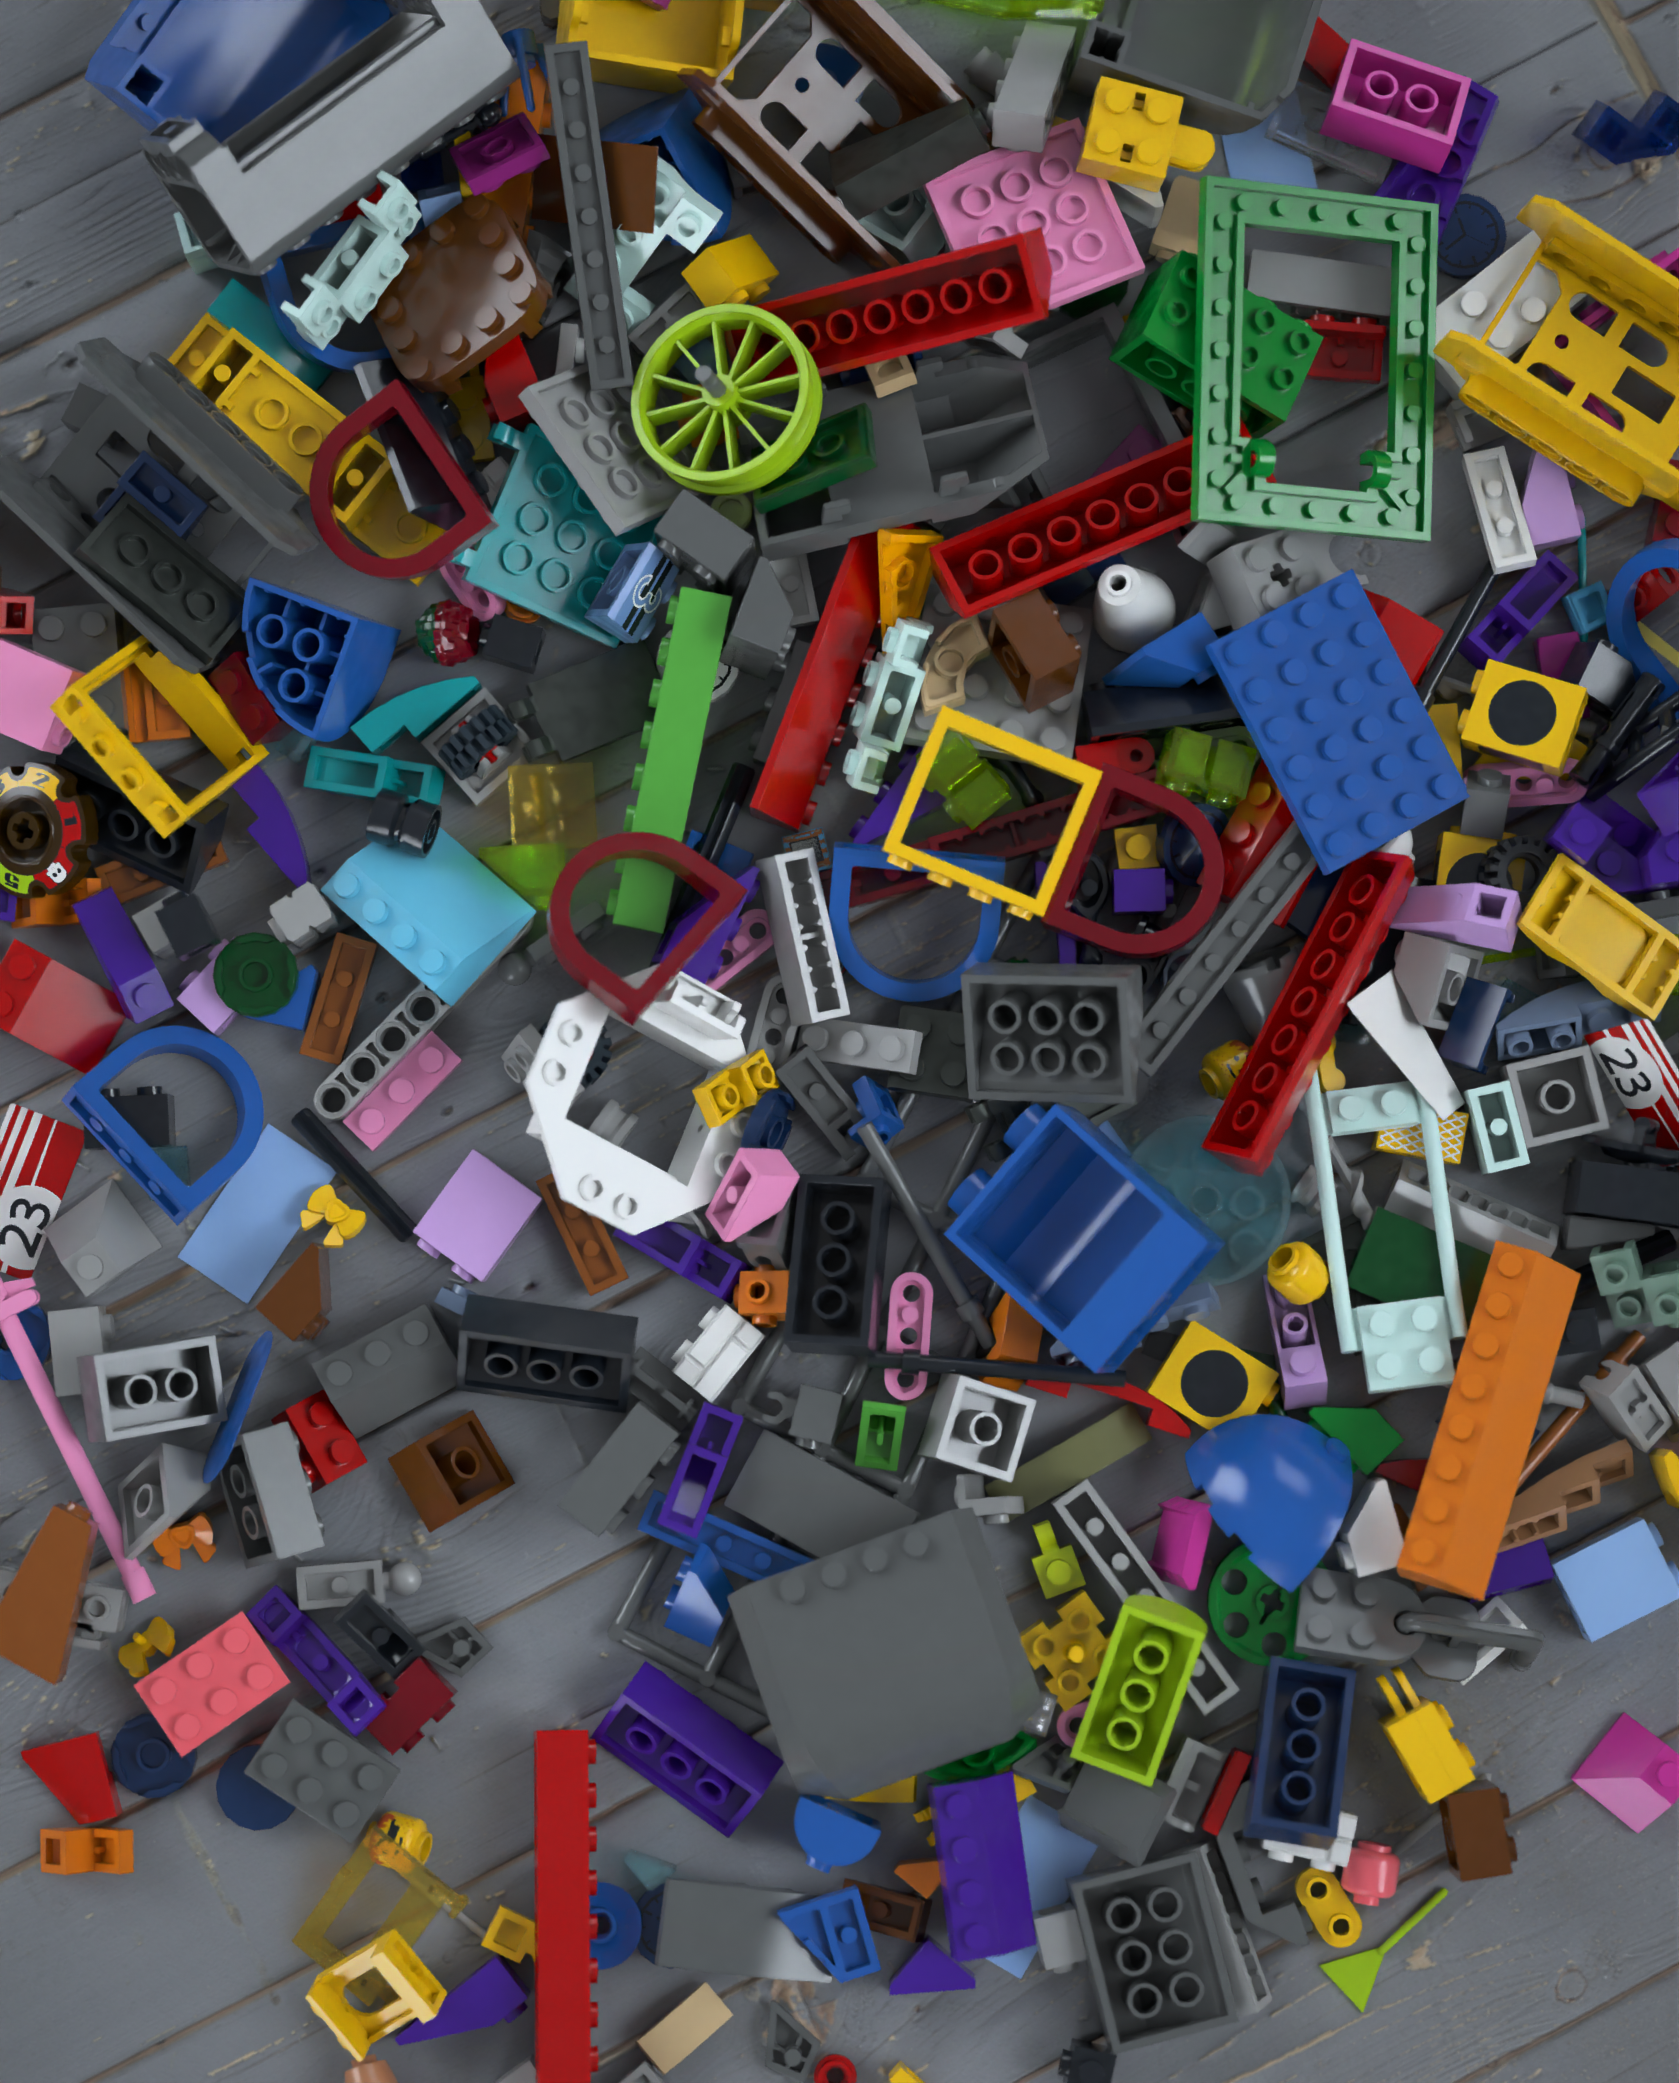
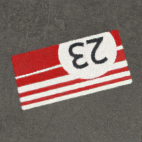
M1646 1018L1584 1035L1586 1042L1634 1123L1639 1117L1657 1119L1660 1123V1129L1657 1132L1656 1146L1679 1150V1069L1650 1020Z
M14 1103L10 1104L0 1128V1272L19 1279H26L32 1277L47 1239L44 1229L53 1223L84 1145V1130Z

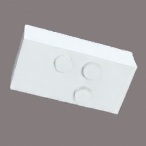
M1534 230L1436 307L1435 346L1450 330L1468 334L1479 341L1481 340L1542 242ZM1536 262L1485 345L1510 361L1529 346L1561 295L1557 276L1554 272ZM1574 295L1569 303L1570 312L1589 298V295ZM1435 354V377L1455 401L1459 400L1458 393L1466 381L1450 363Z

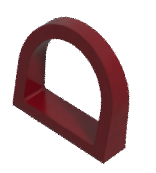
M398 379L391 382L342 420L326 437L314 460L310 476L309 497L316 527L324 542L339 559L357 571L369 576L385 580H409L425 576L441 568L500 526L407 386ZM397 413H400L465 510L466 517L427 547L412 555L401 558H380L359 549L342 530L334 510L333 487L338 468L348 451L365 436Z
M1103 762L1100 770L1103 772L1044 916L1041 918V923L1047 930L1120 957L1143 959L1174 952L1194 940L1206 928L1220 904L1225 883V867L1219 840L1205 815L1188 799L1166 787ZM1115 796L1131 800L1176 819L1190 831L1203 854L1205 867L1204 881L1196 903L1179 922L1155 933H1123L1069 912Z
M646 832L615 834L586 846L561 871L548 903V935L557 959L568 974L628 1024L633 1026L740 905L748 890L697 852L677 840ZM624 858L645 859L667 867L713 903L647 980L637 989L626 983L585 951L574 934L570 920L572 893L581 879L594 868L604 863Z

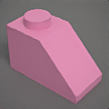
M739 1148L708 1206L705 1216L724 1242H731L780 1212L784 1208L800 1176L780 1149Z

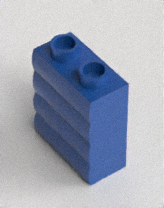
M1035 1103L1027 1108L1005 1133L1003 1142L1014 1153L992 1177L983 1168H979L969 1175L953 1193L948 1202V1207L959 1217L944 1235L1095 1374L1114 1373L1226 1243L1075 1107L1055 1104L1047 1112L1038 1103Z

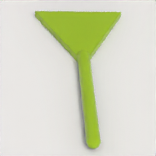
M1441 1888L1380 1947L1319 1965L1362 2013L1364 2012L1384 1954L1448 1894V1890Z

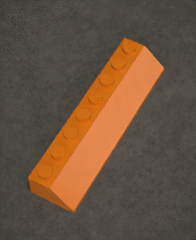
M1498 1240L1495 1242L1396 1566L1400 1577L1480 1601H1484L1581 1278V1274L1537 1251Z

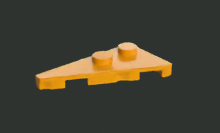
M879 528L882 645L888 628L890 626L895 628L898 618L906 620L907 616L915 619L920 617L933 575L929 548L943 542L944 539L943 535L933 530Z

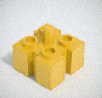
M1083 1589L1055 1607L1060 1618L1052 1624L1046 1626L1040 1618L1019 1633L1028 1661L1036 1670L1044 1664L1051 1673L1043 1681L1064 1712L1093 1692L1087 1683L1098 1676L1113 1635V1631H1110L1103 1636L1097 1628V1625L1105 1619Z

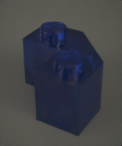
M1655 89L1630 122L1609 105L1596 100L1571 135L1614 165L1653 156L1672 155L1679 148V103L1667 94Z

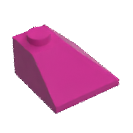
M1623 1712L1570 1779L1638 1834L1669 1809L1679 1798V1754Z

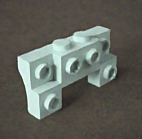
M659 156L657 163L654 234L619 230L621 225L618 229H613L627 336L649 317L656 306L629 285L665 235L668 234L695 254L723 214L721 210L694 191L677 170ZM574 272L563 289L578 300Z
M383 170L376 177L385 186L387 191L375 206L363 198L357 204L369 220L358 214L313 277L305 274L301 281L312 293L300 309L286 301L280 307L297 327L296 331L301 337L322 351L330 340L338 334L341 325L347 317L359 324L362 322L367 313L376 306L378 298L392 279L401 272L403 264L409 258L401 244L413 232L422 214L415 207L418 201L404 184Z
M909 616L906 617V620L898 618L895 628L890 626L884 637L882 651L887 653L878 652L875 662L870 660L865 668L862 684L867 687L862 702H855L849 724L854 726L852 732L858 738L855 750L850 748L847 752L843 765V773L847 774L845 780L852 788L877 795L879 787H882L884 782L883 774L891 750L896 752L901 750L926 671L918 663H920L929 634H932L934 626L929 622Z

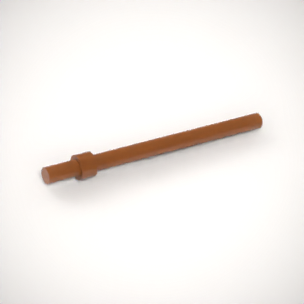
M1633 1330L1614 1352L1609 1351L1598 1363L1599 1370L1593 1376L1601 1380L1610 1375L1611 1372H1607L1601 1364L1605 1360H1613L1629 1367L1627 1364L1629 1360L1647 1341L1645 1336L1639 1331ZM1586 1394L1582 1409L1566 1406L1529 1449L1517 1489L1590 1407L1592 1403Z

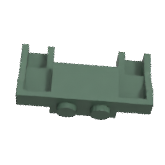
M1635 1240L1626 1241L1622 1249L1603 1252L1601 1246L1592 1249L1589 1256L1600 1295L1606 1297L1615 1329L1653 1322L1654 1327L1667 1325L1669 1328H1679V1258L1646 1264L1643 1270Z

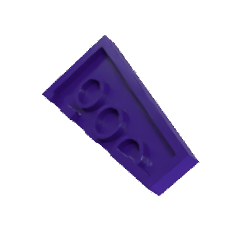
M1471 80L1455 140L1440 173L1437 174L1399 161L1373 195L1439 204L1438 246L1499 105L1498 96Z

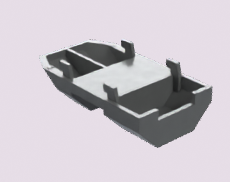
M975 355L943 363L941 356L916 361L914 373L917 384L881 398H877L870 381L828 391L825 383H823L822 409L819 421L866 402L872 412L877 467L762 515L755 507L754 514L764 558L771 562L848 544L849 538L876 532L879 528L889 529L927 519H932L933 523L975 514L1047 462L1050 458L1027 362L985 355ZM798 398L769 404L768 406L794 413ZM752 413L747 420L766 443L779 438L789 424ZM745 424L738 426V431L747 463L751 461V450L762 444Z

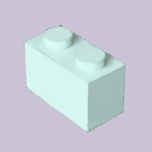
M1509 1080L1462 1092L1461 1096L1465 1101V1112L1469 1114L1468 1124L1481 1175L1529 1164L1530 1160Z

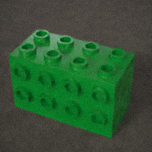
M1182 249L1147 276L1109 356V360L1194 411L1198 255ZM1243 287L1240 417L1251 437L1259 439L1286 421L1324 337L1314 332L1305 321L1292 318L1277 309L1276 304L1270 299L1257 296Z

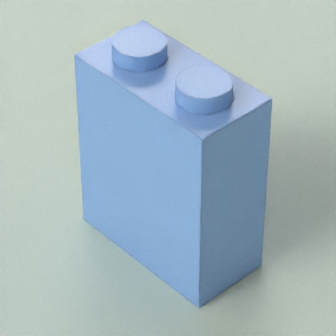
M1635 1517L1550 1560L1555 1576L1554 1580L1585 1640L1593 1642L1679 1598V1570L1672 1560L1665 1561L1659 1549L1660 1546L1664 1545V1542L1653 1522L1646 1524L1643 1518Z

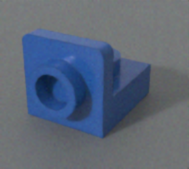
M866 1075L852 1084L858 1098L856 1108L863 1119L848 1130L850 1138L867 1148L856 1129L872 1121L884 1144H887L894 1135L905 1128L889 1090Z

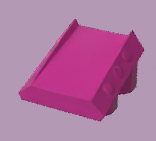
M1176 1496L1158 1504L1163 1511L1152 1559L1148 1561V1564L1160 1580L1194 1591L1197 1588L1213 1518L1208 1511L1212 1505Z

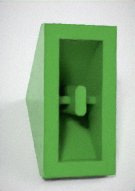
M863 1400L855 1466L897 1471L906 1405Z

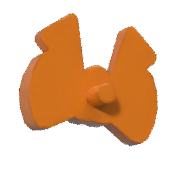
M199 1512L189 1521L170 1526L153 1541L155 1550L163 1557L162 1563L175 1570H180V1548L188 1549L192 1543L202 1561L207 1563L216 1551V1544L213 1543V1525L210 1518L204 1512Z

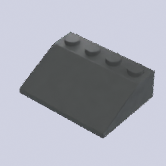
M977 962L961 974L969 1099L1107 1104L1135 1103L1143 1017L1141 965Z
M1196 1851L1145 1860L1139 1867L1129 1863L1065 1879L1071 1904L1076 1909L1088 1958L1086 1964L1106 2045L1113 2054L1239 2021Z

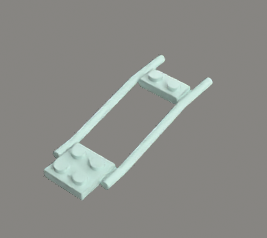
M1316 1070L1312 1077L1311 1086L1304 1093L1311 1135L1341 1354L1362 1351L1368 1394L1450 1384L1453 1382L1455 1372L1449 1340L1466 1338L1468 1329L1461 1293L1437 1113L1410 1081L1327 1091L1321 1094L1318 1072ZM1421 1124L1445 1297L1436 1296L1359 1306L1351 1309L1328 1136H1342Z

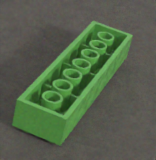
M682 586L679 596L671 595L665 623L673 625L671 638L662 637L657 665L664 666L665 668L662 680H653L648 706L656 708L654 722L645 721L640 748L647 749L648 751L645 764L636 763L631 790L639 791L636 806L628 804L623 831L654 833L682 843L732 600L731 596ZM617 859L614 873L622 874L619 890L611 888L606 909L607 915L614 916L612 925L662 935L675 873L661 864L645 859Z

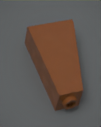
M69 1501L67 1506L60 1503L52 1507L0 1602V1656L53 1685L62 1682L67 1672L99 1523L90 1519L92 1512L73 1501Z

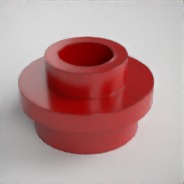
M827 2055L815 2067V2083H833L827 2078V2073L832 2068H838L844 2074L843 2079L837 2083H856V2068L852 2061L844 2055Z

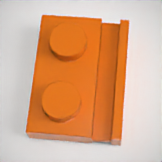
M133 663L124 669L129 742L131 744L193 739L190 726L136 664Z

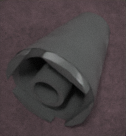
M1284 946L1247 955V960L1234 970L1222 986L1253 1043H1255L1299 957L1297 947L1291 950L1290 946Z

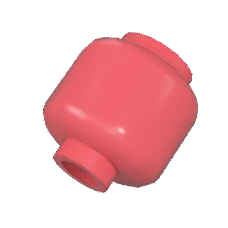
M1358 1840L1357 1846L1351 1848L1348 1865L1342 1869L1341 1885L1346 1891L1354 1893L1353 1902L1378 1906L1379 1898L1386 1899L1395 1895L1400 1859L1397 1855L1391 1853L1392 1846L1379 1842Z

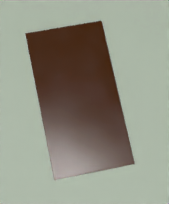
M538 134L551 158L541 162V165L534 170L532 219L568 223L556 135ZM601 140L613 229H618L621 225L619 230L654 234L658 146Z

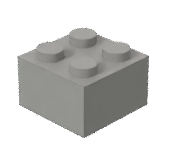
M1589 1045L1499 1068L1502 1082L1507 1080L1510 1082L1526 1148L1610 1128Z
M942 1373L917 1455L985 1477L1012 1483L1037 1400L962 1375Z

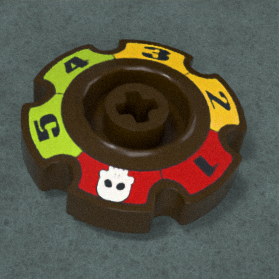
M27 762L25 768L23 766H8L0 771V888L11 895L33 899L44 898L46 894H63L76 886L91 866V860L87 857V848L89 845L98 843V821L95 807L89 795H78L76 791L78 779L65 768L48 762Z

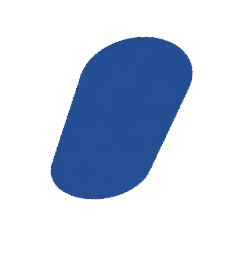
M266 1331L260 1336L242 1366L226 1407L228 1420L220 1422L203 1469V1482L205 1484L210 1483L219 1474L233 1449L270 1354L273 1341L271 1331Z

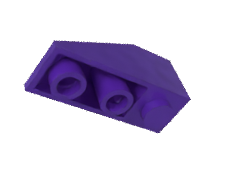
M910 746L897 765L898 768L903 770L893 784L886 780L873 799V802L878 804L877 808L869 818L862 815L848 835L854 839L852 843L872 845L887 837L924 747H919L917 750ZM939 751L936 754L907 826L940 810L965 774L963 768Z
M746 866L731 877L748 891L740 905L682 969L683 973L703 984H706L708 978L713 980L716 977L724 959L719 954L726 940L731 942L741 926L742 919L738 917L744 902L750 903L753 900L760 886V880L756 879L760 871L759 868ZM704 897L669 924L652 962L661 964L713 903Z

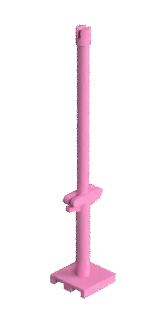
M0 1277V1330L89 1510L92 1512L94 1521L99 1523L98 1529L122 1575L120 1578L133 1604H136L154 1595L156 1591L144 1566L141 1567L137 1557L133 1560L125 1559L122 1527L17 1316V1314L39 1303L40 1293L35 1289H30L36 1286L33 1277L3 1282Z

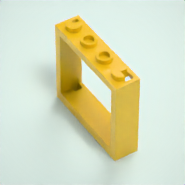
M142 634L73 683L49 708L165 839L232 787L233 784L270 753L262 744L252 746L227 709L220 695L200 673L193 674L173 664L159 650L154 654L148 647L151 642ZM133 663L136 664L228 770L227 773L185 805L89 696V694ZM243 748L251 756L248 760L240 752ZM169 805H171L175 809V813L172 811Z
M942 705L881 851L890 854L887 862L911 872L914 864L928 870L927 879L951 888L953 881L969 887L967 896L990 905L993 898L1008 903L1009 906L1006 912L1028 921H1031L1033 914L1043 917L1103 772ZM947 729L1082 785L1035 899L900 843Z

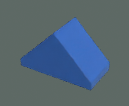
M311 964L299 971L300 976L295 995L290 1003L276 1014L262 1018L244 1017L250 1020L306 1032L321 974L319 970Z

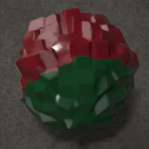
M449 598L445 601L431 604L422 616L415 621L418 646L436 664H441L445 667H455L457 663H466L468 659L475 656L479 651L477 642L481 634L480 620L473 616L472 609L463 606L461 603H456V601H452Z

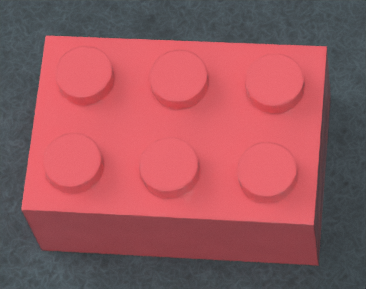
M241 1611L133 1686L181 1757H183L291 1682L244 1612Z

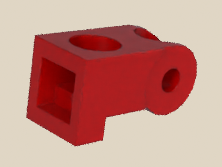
M1 588L0 634H33L34 596L9 588Z
M1132 737L1076 746L1073 749L1072 759L1099 771L1104 762L1137 775L1151 768L1155 752L1147 740L1140 737ZM1077 783L1078 792H1079L1082 785H1080V784Z

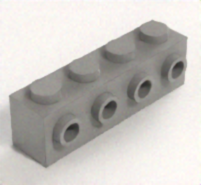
M1027 20L1022 35L1014 37L1011 58H1006L1003 80H998L995 100L989 103L986 123L993 129L992 146L1003 147L1013 152H1043L1074 65L1077 27Z

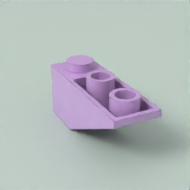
M1532 449L1520 502L1534 550L1538 551L1573 543L1582 535L1581 529L1585 528L1582 507L1580 504L1574 505L1571 489L1575 488V477Z
M1479 883L1416 886L1409 888L1407 898L1399 907L1389 928L1511 953L1519 929L1516 923L1522 914L1518 891Z
M1267 1274L1262 1275L1276 1371L1279 1373L1278 1382L1281 1385L1280 1392L1284 1410L1327 1404L1328 1380L1312 1303L1304 1305L1290 1303L1268 1282Z

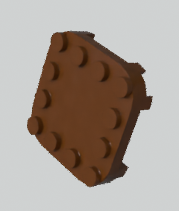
M481 193L476 196L470 195L464 202L454 206L402 245L409 258L403 264L401 272L392 279L378 298L376 306L369 311L397 369L422 393L425 391L429 393L444 391L450 396L462 390L463 387L458 378L522 331L532 339L543 328L538 322L546 308L547 299L554 298L551 285L541 276L517 230L520 226L495 201L487 199Z

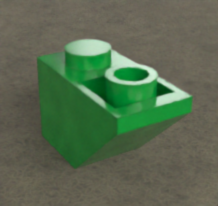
M1312 1406L1304 1411L1311 1419L1307 1423L1308 1425L1329 1438L1335 1437L1341 1440L1350 1451L1353 1474L1357 1470L1364 1475L1370 1474L1404 1441L1398 1432L1374 1408Z

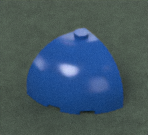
M687 87L621 116L601 128L599 132L602 141L658 146V156L673 166L694 191L723 212L721 218L703 242L708 243L721 239L729 226L732 212L731 186L724 157L692 125V121L703 109L693 92ZM668 234L662 239V241H671V245L674 246L682 245Z
M249 578L242 611V632H246L249 657L246 660L258 689L265 693L270 703L274 706V711L277 715L302 734L323 742H330L341 738L351 730L350 727L364 716L372 704L386 675L401 630L294 590L256 578Z
M1256 1414L1231 1419L1206 1432L1186 1451L1185 1459L1189 1475L1196 1490L1201 1491L1204 1488L1213 1503L1208 1511L1224 1533L1230 1537L1235 1532L1252 1552L1248 1558L1276 1583L1292 1593L1324 1556L1343 1522L1353 1488L1350 1451L1341 1440L1335 1437L1329 1438L1312 1426L1290 1417Z

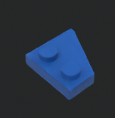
M856 1885L776 1910L778 1917L784 1924L788 1926L840 1983L881 1970L860 1893Z

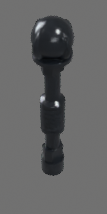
M496 102L485 103L474 112L475 116L472 120L446 132L441 136L443 139L437 146L429 151L418 153L409 160V165L420 159L426 160L430 158V156L447 148L448 143L467 132L472 133L477 129L483 132L486 130L485 127L497 125L502 118L500 106Z

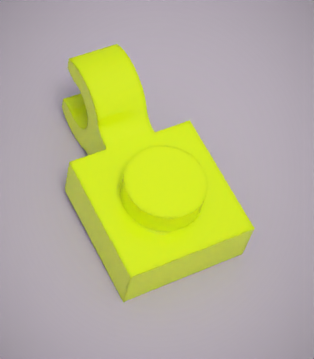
M1048 1519L1033 1524L1032 1527L1042 1553L1031 1557V1561L1045 1598L1049 1599L1086 1585L1071 1543L1058 1547Z

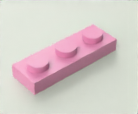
M431 1031L345 1118L343 1123L375 1152L463 1060Z

